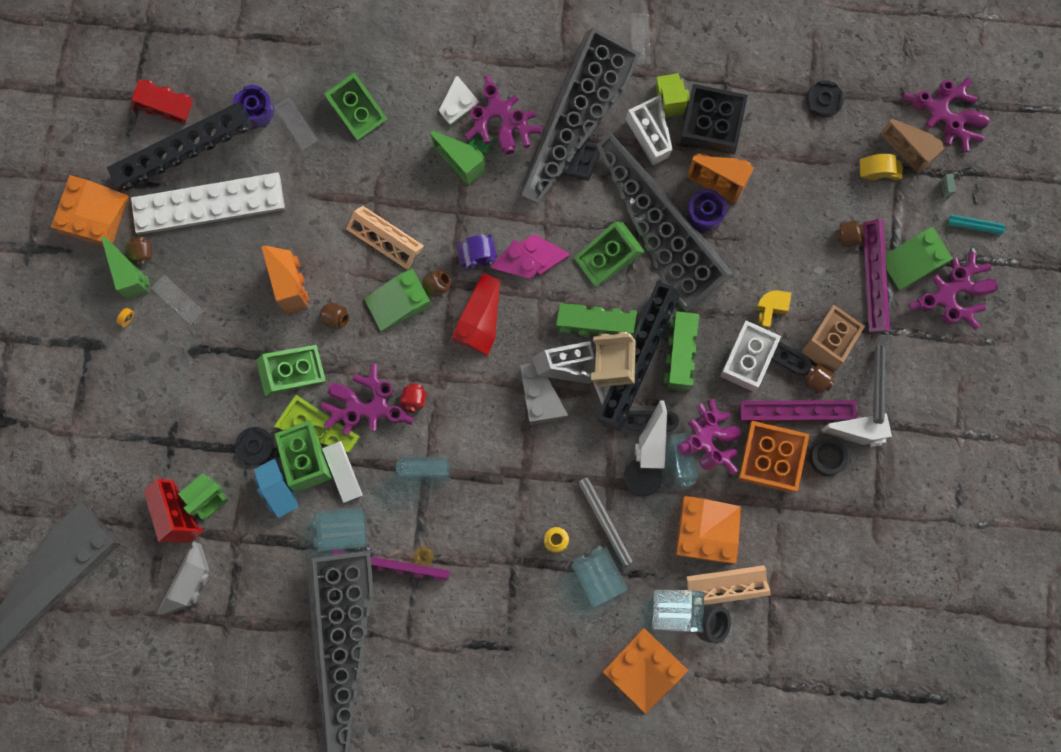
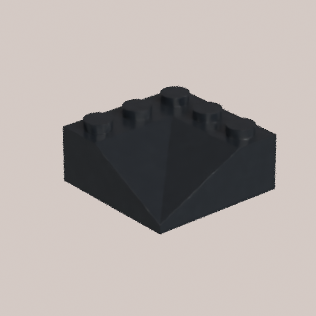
M693 84L680 144L735 155L748 95Z

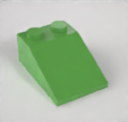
M352 72L323 93L357 141L387 120L355 72Z
M436 131L430 132L433 147L468 186L485 173V157L478 149L475 150L468 144Z
M614 222L579 252L574 259L593 285L597 287L630 265L645 251L624 223Z
M931 227L885 255L886 272L897 290L900 291L947 265L953 258L935 229Z
M105 236L101 237L116 291L127 300L149 293L148 286H150L148 277L144 276L142 271H139Z
M413 268L396 276L364 298L381 332L431 307L430 300Z
M317 345L266 353L256 359L265 396L281 394L326 381Z
M311 420L275 433L288 487L295 492H299L332 479L326 457Z

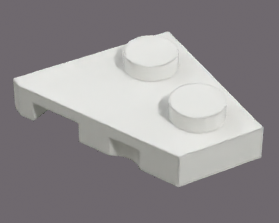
M457 76L439 109V113L452 126L471 112L473 107L479 106L480 102Z

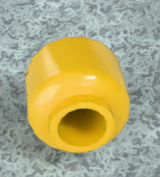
M560 527L550 528L544 535V545L552 553L563 552L569 544L568 533Z

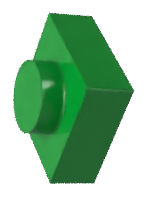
M477 134L471 139L469 145L475 150L478 149L485 156L493 142V137L489 136L491 143L484 145L481 135Z

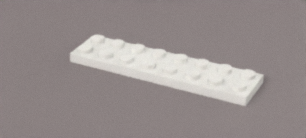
M279 172L131 198L137 235L285 210Z

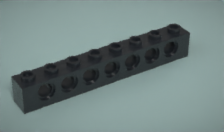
M237 102L108 166L107 169L115 188L128 191L138 183L149 181L150 177L165 173L166 169L181 165L182 161L188 158H196L199 156V153L205 150H212L216 147L215 145L221 142H228L237 134L248 132L249 128L253 127V124L245 106ZM233 120L232 126L228 128V123ZM216 128V133L211 136L212 130ZM200 137L199 142L195 144V139ZM183 145L182 151L178 152L179 147ZM166 153V158L162 160V156ZM150 161V166L146 168L147 162ZM134 169L133 175L130 176L131 170Z
M657 282L633 334V338L636 341L634 384L610 386L597 416V420L604 427L619 432L623 427L680 297L674 286Z

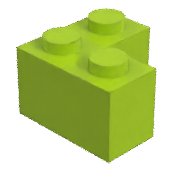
M679 73L657 77L655 86L657 96L661 95L662 98L661 103L665 112V118L684 115L685 108L688 107L687 101L690 100L688 89L685 90L683 79L680 80Z

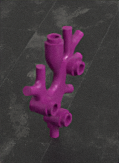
M490 75L484 76L483 93L488 101V105L486 108L475 106L471 109L470 114L475 125L464 136L469 141L475 135L480 134L483 144H490L491 141L486 125L491 118L499 117L502 120L498 133L501 152L504 155H511L515 152L516 146L512 136V131L515 129L519 131L523 147L529 148L531 144L528 135L532 133L542 134V126L527 125L529 119L536 117L534 110L526 113L522 110H515L511 113V107L519 101L517 96L514 94L506 101L501 100L499 90L495 83L492 82Z
M966 78L957 87L950 80L942 81L936 89L937 98L932 99L931 94L927 91H920L914 94L905 92L904 100L910 101L917 110L927 109L931 112L932 116L926 122L928 128H932L938 121H944L947 124L943 129V133L946 136L944 145L951 146L953 138L958 137L961 141L962 153L970 152L969 140L982 143L984 135L964 129L963 125L967 123L975 127L986 128L990 117L985 113L975 110L953 113L948 107L952 99L976 103L977 97L966 93L967 87L972 83L970 78Z
M974 251L968 252L966 267L960 266L957 257L953 258L950 261L953 270L948 276L950 283L943 281L937 274L932 280L937 285L938 291L935 294L927 293L923 297L917 298V301L908 304L909 309L915 310L919 308V310L927 312L936 305H940L945 308V312L942 314L944 323L952 325L959 319H963L976 330L981 325L974 318V314L985 311V304L982 303L964 308L957 304L955 297L959 292L983 296L998 290V284L995 279L989 278L977 282H972L970 279L974 274L990 271V263L976 265V252Z
M370 364L369 377L365 378L357 374L353 377L354 382L367 386L372 390L373 399L370 403H361L350 388L339 383H331L327 393L330 394V397L345 402L347 406L342 410L323 402L320 407L321 410L331 414V417L323 425L329 430L335 423L343 420L345 425L342 433L346 435L350 434L352 427L360 424L362 416L366 417L369 421V431H377V420L381 417L389 418L390 422L394 424L405 422L410 425L413 424L415 419L406 415L407 412L402 411L400 407H390L387 404L386 399L391 398L394 391L389 382H380L378 379L377 364ZM389 389L388 393H382V391ZM398 413L399 416L397 418H393V414ZM355 416V421L351 422L350 418Z
M710 399L707 401L709 411H706L703 403L696 406L700 417L696 420L693 418L687 423L696 435H692L677 445V450L683 456H691L702 449L706 453L700 460V466L704 470H712L719 464H722L733 475L738 469L730 461V458L735 457L737 451L735 449L724 452L717 450L712 443V437L720 442L728 443L737 440L741 432L738 427L733 425L725 428L718 426L717 422L729 419L730 413H719L715 400Z

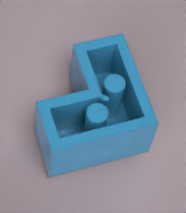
M276 459L254 469L256 474L254 481L258 487L257 491L262 499L266 498V505L271 513L274 512L279 518L299 507L296 497L291 488L288 487L284 472Z

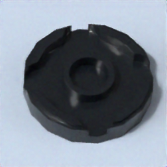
M828 80L819 81L808 91L806 97L807 106L817 116L831 117L842 108L844 93L834 82Z
M260 427L244 429L235 441L237 456L249 465L265 463L274 452L272 436Z
M636 459L629 463L624 472V483L627 489L632 494L640 497L655 493L662 482V471L660 468H641L640 461H636Z

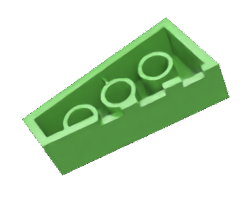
M560 303L556 329L564 334L576 332L579 333V336L590 337V335L599 336L601 334L616 335L619 332L630 333L633 337L637 311L630 310V314L622 312L621 309L613 308V310L607 312L602 307L595 306L587 310L584 305Z
M676 311L675 316L671 317L670 328H673V333L668 338V347H671V351L666 356V365H669L668 373L665 372L663 382V384H667L666 390L690 392L693 386L694 379L691 378L695 368L693 359L696 354L695 340H697L699 314Z

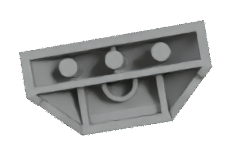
M193 541L156 614L167 615L190 607L197 602L201 586H204L209 579V575H207L209 567L200 543Z

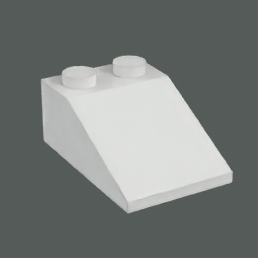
M745 321L720 377L756 392L781 336Z
M664 401L659 402L639 437V444H635L636 461H640L641 468H665L667 409Z
M887 413L885 414L883 424H875L873 416L830 423L821 429L823 434L861 445L870 444V447L881 446L887 442L888 438L892 437Z

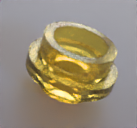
M420 547L416 550L414 558L417 564L428 566L434 560V553L428 547ZM423 553L428 554V558L426 560L421 559V555Z

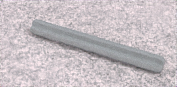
M584 478L580 480L579 485L622 566L625 567L631 564L632 559L589 479Z

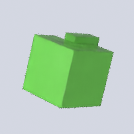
M203 473L178 493L187 504L184 509L188 514L194 516L197 513L203 520L210 517L229 500L222 492L224 489Z

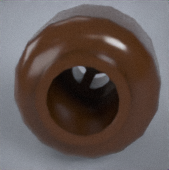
M856 220L843 222L839 225V230H836L837 241H841L842 245L846 247L858 245L862 242V239H865L863 225L859 224Z
M145 237L130 238V241L126 243L127 258L130 261H135V265L147 264L146 260L152 258L151 242L146 240Z
M437 269L424 276L422 281L423 289L428 295L437 297L450 289L451 280L446 272Z
M330 302L320 310L322 324L330 328L341 329L349 321L347 309L336 303Z
M820 364L812 366L804 377L806 385L818 393L824 392L825 389L829 391L835 382L832 380L833 372Z

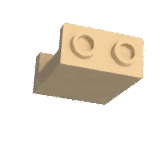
M619 332L616 335L601 334L593 337V341L596 344L595 372L591 373L592 382L597 387L634 384L636 341L632 335L627 332Z

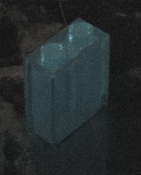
M689 432L671 435L666 440L675 486H680V489L692 487L698 479L693 454L691 456H683L677 450V445L690 437Z
M400 456V461L396 463V473L404 481H450V461L448 457Z
M364 508L315 512L316 517H313L314 529L317 528V536L314 537V546L318 548L319 552L368 548Z
M601 546L591 551L592 555L586 558L582 555L574 559V564L571 565L592 608L628 590L607 547L602 549Z
M654 590L652 630L703 632L704 592L693 590Z

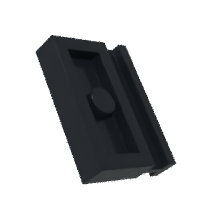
M584 142L569 163L566 162L563 170L564 175H571L574 178L589 181L600 155L596 144Z

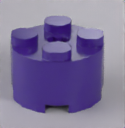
M244 86V89L235 94L233 104L239 102L245 106L253 124L252 128L267 126L274 114V106L269 95L260 86Z
M700 190L690 200L687 217L697 230L704 232L713 231L720 226L726 215V200L716 190Z
M485 234L466 238V243L461 244V241L456 243L460 263L465 271L475 269V265L483 264V266L494 264L493 261L497 258L492 234L488 235L487 238Z

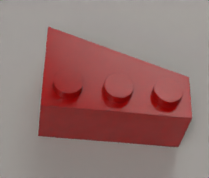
M139 79L131 99L130 110L136 111L137 108L147 110L146 114L152 116L155 113L163 116V119L185 125L193 99H190V96L184 93H174L168 87H158L152 81L146 79L142 81Z
M157 478L144 490L158 542L191 543L204 531L201 526L198 527L193 520L194 516L188 514L184 509L186 506L183 503L184 500L178 494L180 491L175 482L170 479Z

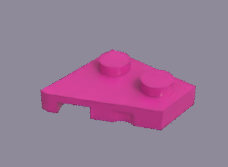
M535 234L520 243L543 264L537 272L539 276L569 257L568 252Z
M514 240L491 267L532 279L543 264L517 240Z

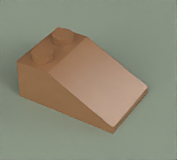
M891 119L881 133L918 175L931 165L945 149L941 140L935 138L932 134L895 119Z
M833 305L801 352L818 365L820 364L834 373L844 363L865 326Z

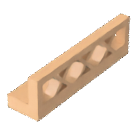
M364 206L353 212L346 228L407 270L410 268L415 256L424 247V245ZM355 221L361 223L363 230L359 231L353 227ZM373 231L376 233L378 240L374 241L371 239L369 232ZM384 242H390L394 250H388ZM400 252H405L410 256L407 262L401 258Z
M765 565L687 576V589L692 607L771 595L767 583ZM762 586H763V588H764V589H761V590H756V589H754L755 587H762ZM735 590H742L743 592H741V593H736V592H734V591H735ZM716 593H723V595L720 596L715 595ZM700 595L704 596V598H699V599H695V598H694V596H700Z

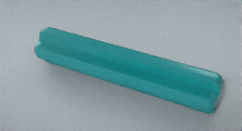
M950 215L948 219V225L998 235H1002L1005 231V225L1001 223L958 215Z

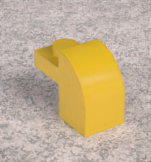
M877 154L860 159V177L871 181L883 177L895 181L902 179V161L896 160V155Z
M770 291L760 299L755 309L763 311L759 313L758 323L761 324L760 327L766 330L770 328L772 313L787 314L791 298L790 292Z

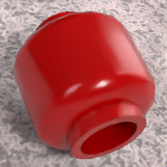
M410 383L409 386L403 388L400 405L404 407L406 412L415 413L424 408L427 393L423 390V386Z

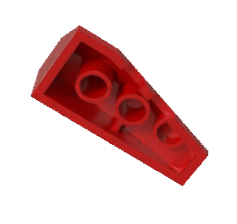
M484 273L482 274L452 335L453 342L484 355H489L496 339L500 290L499 279Z

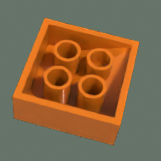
M699 153L692 159L687 179L706 189L716 190L724 199L736 204L748 183L754 167L746 160L710 157Z
M69 175L51 228L58 234L103 246L101 237L104 236L113 243L129 196L92 181Z
M262 246L276 302L286 314L307 309V302H310L304 286H302L305 284L302 273L299 274L297 267H300L298 257L294 256L290 250Z
M751 421L748 425L737 480L793 494L798 492L810 434Z
M684 496L682 498L675 556L731 565L736 564L741 506Z
M642 628L602 672L646 714L683 677L688 669L645 628Z

